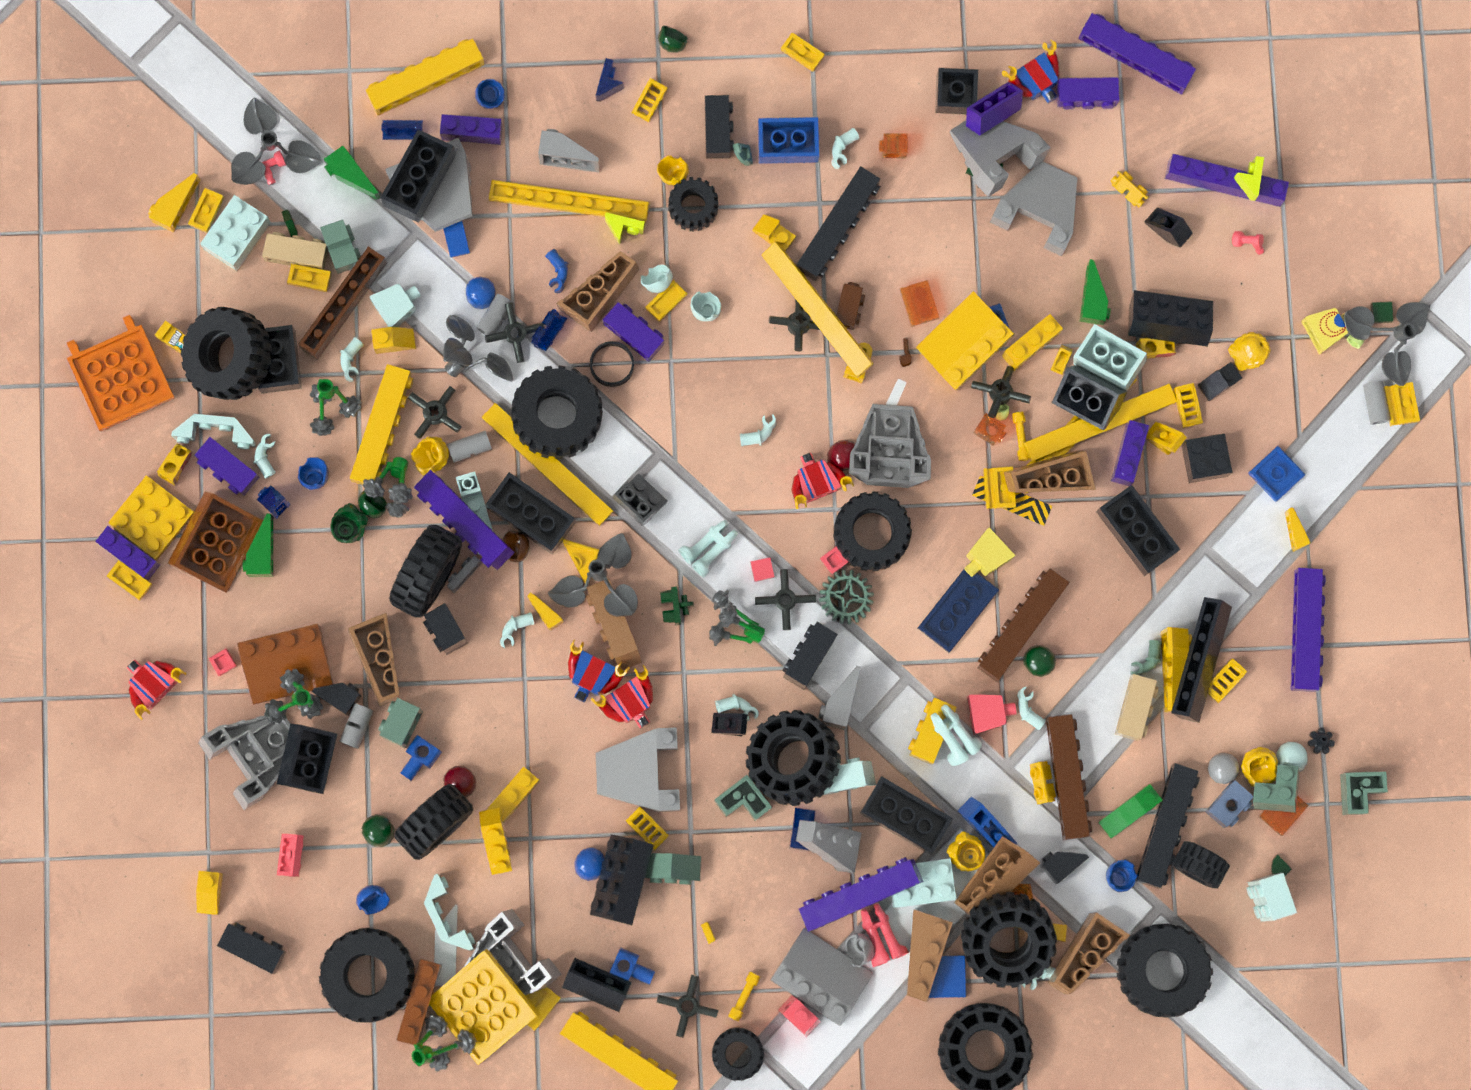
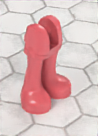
M879 903L873 905L878 918L875 922L871 921L866 908L860 911L863 922L862 927L866 930L874 946L875 955L871 960L873 968L890 961L877 928H880L884 935L892 960L909 953L906 946L900 945L896 940L888 921L889 917L885 914Z

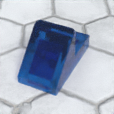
M605 59L596 91V101L600 102L624 89L623 82L613 80L616 67H614L612 59Z

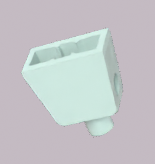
M396 284L369 296L388 327H399L416 311L412 301L421 295L415 286L404 292L400 284Z

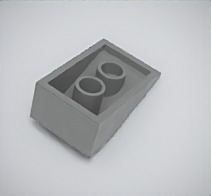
M555 129L541 131L538 151L540 165L599 173V158L564 134L558 133L559 131Z
M860 666L855 667L826 704L821 706L818 719H822L826 726L842 730L846 729L860 673Z

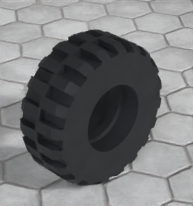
M228 307L211 308L205 314L199 315L195 322L188 327L187 335L184 336L182 341L184 343L183 349H181L182 368L185 370V376L192 383L193 388L200 391L203 395L223 400H238L242 396L246 397L251 394L253 389H257L262 383V379L268 373L267 369L271 364L270 352H272V347L269 343L270 338L268 332L264 330L265 327L262 322L250 313ZM231 337L234 345L233 358L227 368L222 370L219 364V351L224 341Z
M559 365L558 368L552 369V366L544 367L543 371L537 369L531 373L529 378L525 377L522 380L521 386L514 393L511 410L514 432L518 434L519 440L523 445H527L534 454L536 452L541 453V457L555 456V459H562L563 456L567 455L569 458L576 455V452H583L588 448V444L595 440L600 429L603 411L602 399L598 395V389L590 383V379L586 375H579V371L574 368L570 371L565 369L566 366ZM550 397L565 398L574 405L576 417L573 423L567 427H549L538 417L540 403Z
M429 525L422 532L403 562L393 583L389 600L394 607L415 618L423 617L443 589L456 564L462 548L460 537L439 525Z
M786 710L780 712L778 716L773 714L767 718V722L761 723L757 727V732L752 734L749 739L751 743L750 746H747L746 754L748 759L745 761L746 768L750 770L748 775L759 791L780 804L786 805L789 803L792 806H799L801 802L805 804L811 803L813 798H820L825 794L823 791L833 785L834 782L832 780L839 773V768H837L838 763L841 762V755L838 753L840 749L839 743L835 740L834 733L821 720L810 713L804 714L800 710H793L790 713ZM793 742H805L808 746V759L805 765L794 774H781L778 768V759L782 750Z
M1006 892L1003 895L999 893L993 894V897L989 899H982L979 906H974L969 911L970 917H966L964 920L961 939L966 961L969 967L973 969V973L977 977L983 976L984 982L988 984L995 983L997 987L1005 988V986L1016 988L1024 983L1027 985L1034 978H1039L1044 974L1043 970L1050 967L1052 964L1051 957H1054L1056 954L1055 944L1057 943V936L1052 920L1047 910L1041 907L1037 900H1029L1028 895L1022 893L1015 895L1014 892ZM1017 927L1028 933L1026 942L1016 951L1003 953L990 947L992 937L1001 929Z
M1155 924L1144 927L1136 934L1130 936L1126 945H1123L1120 951L1122 953L1117 960V979L1120 980V989L1127 996L1128 1001L1143 1013L1164 1018L1182 1016L1184 1013L1194 1010L1196 1005L1205 999L1207 990H1210L1212 984L1210 979L1213 976V968H1211L1210 961H1212L1211 956L1207 953L1203 941H1200L1195 933L1186 930L1185 927L1172 924ZM1159 951L1174 953L1179 957L1183 965L1181 982L1170 990L1155 988L1148 981L1146 975V965L1149 958Z
M361 928L349 931L340 938H337L331 947L326 950L323 962L321 961L319 984H321V992L328 1001V1005L339 1013L340 1016L354 1022H377L394 1015L404 1006L415 979L414 963L410 957V952L397 937L383 930ZM365 955L378 958L384 964L387 972L384 986L380 991L372 995L357 993L352 989L348 981L350 965L357 958Z
M978 1003L968 1005L957 1011L945 1023L942 1034L940 1033L939 1063L947 1079L959 1090H1013V1088L1023 1082L1024 1076L1028 1074L1031 1068L1029 1067L1030 1062L1033 1060V1042L1029 1036L1027 1026L1023 1024L1018 1015L1011 1012L1008 1008L996 1004ZM982 1030L996 1033L1002 1039L1005 1048L1001 1063L990 1070L977 1069L969 1062L966 1055L968 1040L973 1034Z

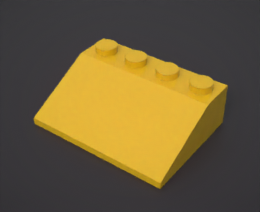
M973 291L916 348L955 390H958L1015 333Z

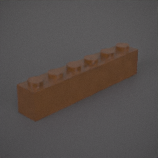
M369 246L298 343L303 351L315 359H319L386 266L387 261L384 256Z
M1051 568L1047 572L1044 570L1036 579L1039 583L1035 589L1032 586L1025 594L1027 600L1023 605L1021 603L1017 605L1013 611L1015 614L1011 621L1007 619L1001 627L1003 633L1000 637L996 635L989 644L992 648L988 653L984 651L977 660L980 663L977 668L996 682L1005 673L1070 583Z
M1072 714L1046 718V727L1062 839L1071 840L1090 837L1089 833L1092 832L1091 820H1087L1086 813L1089 812L1088 800L1084 799L1086 783L1085 780L1081 779L1083 762L1082 759L1078 758L1080 741L1075 737L1077 721L1073 719Z

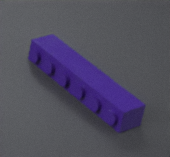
M1091 13L1078 37L1079 40L1181 95L1196 70L1191 63L1175 58V55L1171 52H1164L1158 49V46L1152 42L1147 43L1143 41L1139 35L1123 30V27L1119 24H1112L1106 21V18L1100 14L1095 15Z
M1172 154L1170 157L1165 179L1249 199L1234 179L1237 173L1248 174L1246 171ZM1261 175L1259 196L1255 201L1280 207L1285 201L1289 182Z
M432 470L414 486L419 492L417 497L425 504L428 501L431 504L429 509L437 516L441 514L444 517L442 522L449 529L453 527L456 530L455 535L459 536L462 542L466 540L469 543L467 547L475 555L479 553L482 556L480 560L488 568L493 566L498 570L515 553Z
M1297 568L1294 570L1291 691L1316 692L1319 691V687H1322L1323 677L1320 675V667L1323 666V655H1320V649L1324 644L1321 627L1324 626L1325 620L1324 615H1322V607L1325 605V595H1322V587L1325 586L1326 582L1323 569Z
M907 857L895 861L896 866L894 867L884 866L877 869L878 874L870 876V874H866L858 878V883L852 885L851 882L839 886L841 890L835 893L833 890L821 894L822 898L817 901L812 898L803 902L804 906L799 908V912L808 932L924 882L915 860H908Z

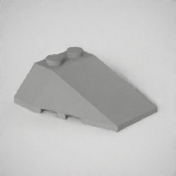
M872 404L856 444L850 453L849 474L867 485L909 488L930 480L931 458L927 453L925 441L921 436L913 407Z

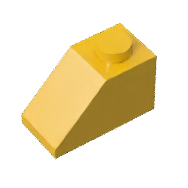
M386 327L371 329L373 348L376 354L416 349L414 329Z
M199 871L196 888L197 913L218 915L223 873Z

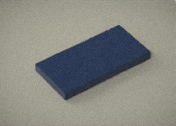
M964 569L917 629L946 652L950 653L999 589L980 574L976 573L971 577Z

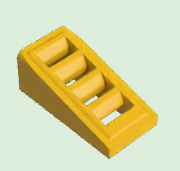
M650 78L631 113L649 122L666 94L668 87ZM653 86L661 90V92L658 94L650 88ZM647 93L657 97L656 101L647 97ZM643 100L653 104L652 108L643 104ZM639 107H642L649 111V114L646 115L645 113L639 111Z
M1194 383L1175 387L1172 391L1177 400L1176 405L1183 428L1202 424L1203 420ZM1189 391V395L1181 396V393ZM1191 399L1192 401L1191 403L1183 404L1182 402ZM1194 408L1193 411L1184 412V409ZM1196 415L1195 419L1186 421V417Z
M1293 507L1285 511L1291 548L1295 552L1309 545L1310 540Z
M528 594L529 601L549 630H553L564 622L562 617L536 595Z
M1230 659L1211 680L1208 694L1219 703L1242 679L1247 671L1234 659ZM1230 666L1239 673L1237 676L1228 669ZM1226 673L1233 681L1230 682L1223 674ZM1218 679L1227 685L1226 689L1217 682ZM1213 685L1222 692L1220 695L1211 688Z
M641 807L626 820V823L647 843L653 844L654 850L669 837ZM642 814L644 817L635 825L633 822ZM648 820L650 823L641 831L639 828ZM654 826L656 829L647 837L645 834ZM660 832L662 835L653 843L651 839Z

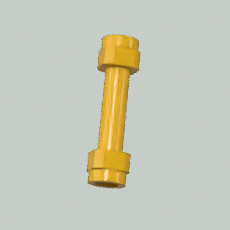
M1024 412L1012 413V421L1016 425L1019 450L1017 451L1018 460H1030L1023 444L1026 442Z
M749 972L745 980L747 983L735 1007L731 1008L728 1017L738 1022L743 1015L742 1010L754 985L757 986L760 976Z

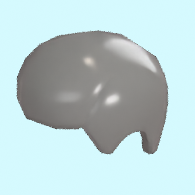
M1222 752L1212 757L1209 761L1208 772L1215 782L1228 784L1238 776L1240 766L1232 754Z
M854 933L847 938L845 943L846 956L852 958V966L861 967L872 959L874 946L867 936L861 933Z

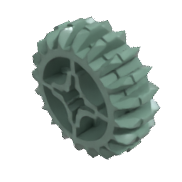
M842 570L841 577L838 572H834L835 579L828 576L827 580L830 584L826 582L822 584L827 590L822 589L819 592L821 595H825V597L819 598V602H826V604L821 606V609H829L825 614L827 617L831 613L834 614L832 621L840 617L839 624H843L844 619H847V624L850 625L852 622L851 618H854V621L858 623V615L863 619L866 617L863 610L866 612L871 611V608L866 604L873 605L874 603L873 600L868 599L873 597L874 593L867 592L872 588V585L864 586L868 579L864 578L860 581L861 573H858L856 578L853 577V570H850L849 576H846V571ZM847 581L844 590L831 591L836 584ZM853 583L860 588L863 597L853 593ZM849 588L848 593L852 600L849 599L844 607L845 601L841 594L844 595ZM830 597L841 603V611L835 609ZM850 604H862L858 610L846 613Z

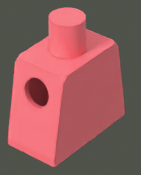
M1002 695L967 696L973 735L1004 726L1006 724V716L1016 715L1015 703L1003 704Z
M793 995L778 1009L806 1037L820 1023V1020Z

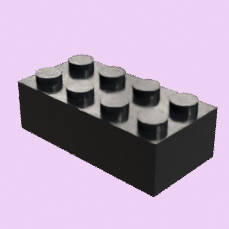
M418 129L380 197L383 206L419 223L456 156L454 146Z
M1134 290L1129 305L1128 336L1208 347L1213 332V301Z
M510 472L485 504L489 511L519 532L525 534L526 537L552 555L576 523V519Z
M1132 485L1096 511L1144 576L1181 550Z
M882 776L860 811V814L929 855L933 854L953 819Z
M611 834L607 843L605 858L602 862L600 877L596 884L594 900L591 903L590 915L633 925L653 844Z

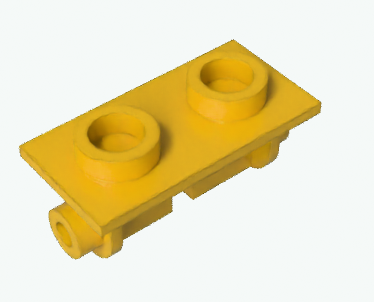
M1118 171L1117 173L1120 176L1117 177L1115 175L1110 180L1113 183L1112 186L1121 194L1128 189L1130 192L1125 198L1133 206L1140 208L1144 203L1142 199L1150 198L1147 195V189L1141 184L1137 186L1132 181L1134 178L1127 171Z
M1047 761L1030 764V776L1033 780L1034 797L1037 805L1055 802L1054 784H1047L1046 780L1053 779L1051 766L1048 765Z

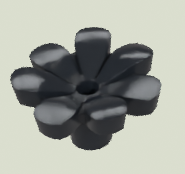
M1318 728V733L1312 731L1309 734L1313 739L1308 741V745L1310 747L1314 746L1313 752L1315 754H1319L1321 750L1324 754H1328V747H1334L1335 742L1330 740L1333 736L1332 733H1325L1324 728Z

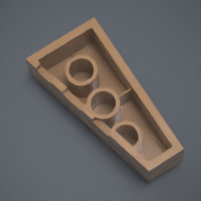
M601 581L586 587L589 594L585 595L589 607L594 606L596 612L592 614L596 624L600 623L602 626V630L599 632L603 642L607 641L609 644L607 652L610 659H615L617 665L623 662L621 664L622 670H625L628 666L633 667L642 663L625 616H613L604 607V599L611 593L605 582Z

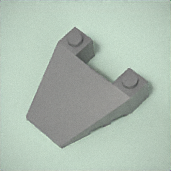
M966 121L950 130V134L959 152H962L966 160L967 168H970L973 174L972 178L975 184L987 197L1002 189L1009 176L999 164L1015 154L1031 170L1044 161L1051 148L1037 133L1004 121L982 135H978L966 127Z
M459 138L447 142L454 146L456 156L421 218L435 232L473 216L470 179L471 166ZM399 163L385 169L389 180Z
M1041 162L1000 199L990 223L1008 231L1017 212L1053 228L1044 248L1062 256L1073 234L1077 177L1050 164Z
M264 715L247 721L242 720L234 724L221 725L203 735L198 743L209 760L228 750L241 769L247 781L236 787L233 795L243 810L262 800L278 779L290 728V722L287 718L278 724L276 722H269L268 717Z
M677 727L656 728L597 752V794L657 812L680 811L679 789L659 790L657 763V751L677 750Z
M513 909L502 911L486 926L485 933L481 940L477 942L475 951L465 964V966L468 965L481 952L488 949L524 995L548 987L562 975L550 958L541 960L532 967L511 940V937L524 926Z

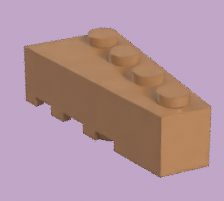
M621 251L600 267L601 269L594 275H590L578 288H574L567 297L556 303L560 311L590 332L594 330L639 271L637 262Z
M1081 450L1004 472L1009 492L1096 490L1087 453Z
M386 612L348 628V633L379 706L399 698Z
M1002 836L954 903L970 916L969 911L974 906H979L982 899H989L996 893L1003 895L1006 892H1011L1040 862L1025 849Z
M913 909L907 995L927 1002L953 922Z
M1089 913L1047 983L1063 994H1072L1130 935L1099 913Z

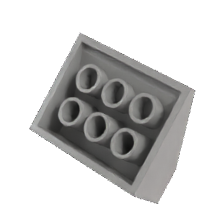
M803 928L770 980L841 1026L873 973L863 966H852L853 960Z

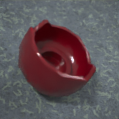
M849 440L837 441L827 452V461L842 471L849 470L850 453L855 443Z
M454 766L448 769L444 775V786L447 784L455 785L465 797L472 795L476 788V777L465 766Z

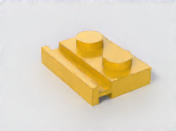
M1413 382L1405 383L1404 386L1397 384L1384 386L1391 420L1389 421L1390 427L1419 422L1420 417Z
M1013 467L983 469L986 509L1016 507L1015 492L1008 491L1004 472L1012 470Z
M548 987L525 995L539 1012V1015L527 1024L534 1031H536L561 999Z

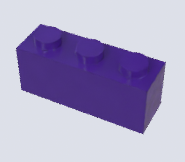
M1118 77L1059 78L1057 82V107H1063L1065 110L1074 109L1075 107L1093 109L1102 106L1103 109H1112L1119 102Z
M1008 81L967 107L966 127L978 135H982L1021 110L1023 90Z
M441 114V140L452 141L459 138L460 142L501 145L502 120L497 118Z
M618 302L603 319V325L649 362L664 345V339H662L664 336L658 330L650 329L647 326L648 322L641 316L637 318L633 315V310L625 303L621 305Z
M1132 420L1127 422L1113 470L1112 482L1126 486L1134 483L1149 425Z
M211 437L207 439L194 455L198 459L196 462L205 470L210 468L214 472L212 476L221 483L225 480L230 484L227 488L236 495L240 492L245 496L260 478L253 470Z
M109 526L104 529L95 541L147 581L160 566L154 559Z

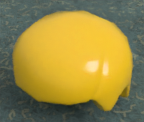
M668 155L658 163L657 173L661 180L668 185L681 184V180L684 178L686 180L689 175V166L681 157L674 158Z

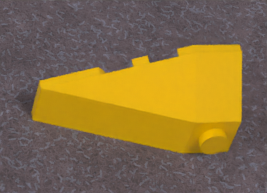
M1167 627L1161 631L1164 713L1172 711L1189 652V646L1192 641V635L1185 628Z

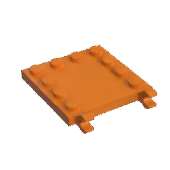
M130 315L123 317L128 331L80 352L75 340L67 342L72 354L67 360L100 432L175 398L143 326L139 325L136 327Z

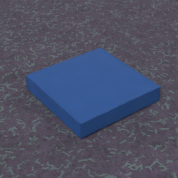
M1279 446L1274 448L1248 473L1275 502L1306 475Z
M942 956L928 998L966 997L965 956Z

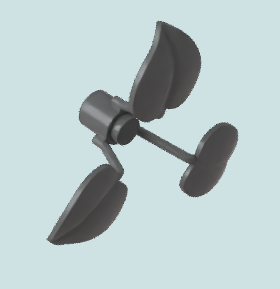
M252 98L245 109L243 122L250 134L262 133V147L256 158L250 152H241L234 157L231 164V180L234 183L248 185L258 182L264 176L266 170L265 165L259 161L265 150L272 151L276 147L287 155L285 159L286 165L295 173L308 172L321 163L319 153L307 142L301 140L292 141L288 147L289 151L285 150L281 143L277 142V135L270 131L277 122L274 110L257 98Z
M1419 302L1403 304L1397 310L1396 317L1401 323L1397 327H1372L1374 316L1368 308L1362 306L1346 311L1344 323L1349 334L1358 340L1368 339L1370 331L1394 332V337L1401 341V343L1394 349V353L1389 352L1385 354L1382 360V370L1391 381L1399 386H1404L1410 375L1411 359L1407 352L1398 351L1403 345L1407 344V340L1414 338L1424 330L1430 306Z
M449 315L446 319V326L449 332L461 339L462 342L455 338H448L446 340L443 350L444 362H448L445 365L446 372L452 377H457L463 370L468 371L469 368L486 362V368L491 373L512 382L513 375L510 366L504 358L495 353H489L487 358L483 357L472 363V356L464 348L466 340L470 342L474 340V331L464 319L455 315Z
M620 533L614 536L600 548L597 556L598 559L591 561L589 564L590 572L587 573L584 587L583 581L579 577L567 576L561 579L548 592L550 598L557 604L569 608L576 607L585 601L586 597L583 591L587 590L586 587H588L591 578H593L595 581H604L611 591L604 599V607L609 614L613 616H629L634 614L638 607L635 591L625 584L619 585L614 590L607 579V569H610L611 566L615 569L623 568L631 560V549L624 534Z

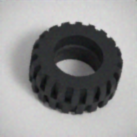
M872 491L869 494L864 492L860 493L857 497H852L842 506L834 524L833 536L838 550L850 562L851 566L860 567L864 571H867V569L879 571L882 568H889L904 555L912 535L911 520L906 514L907 510L905 507H901L899 505L900 502L896 498L893 500L889 497L890 495L886 493L881 495L876 491ZM868 513L883 516L891 526L889 542L878 550H869L862 547L854 537L853 529L856 521Z
M447 784L429 797L404 820L395 831V839L413 859L420 860L436 849L466 821L473 812V805L455 785Z

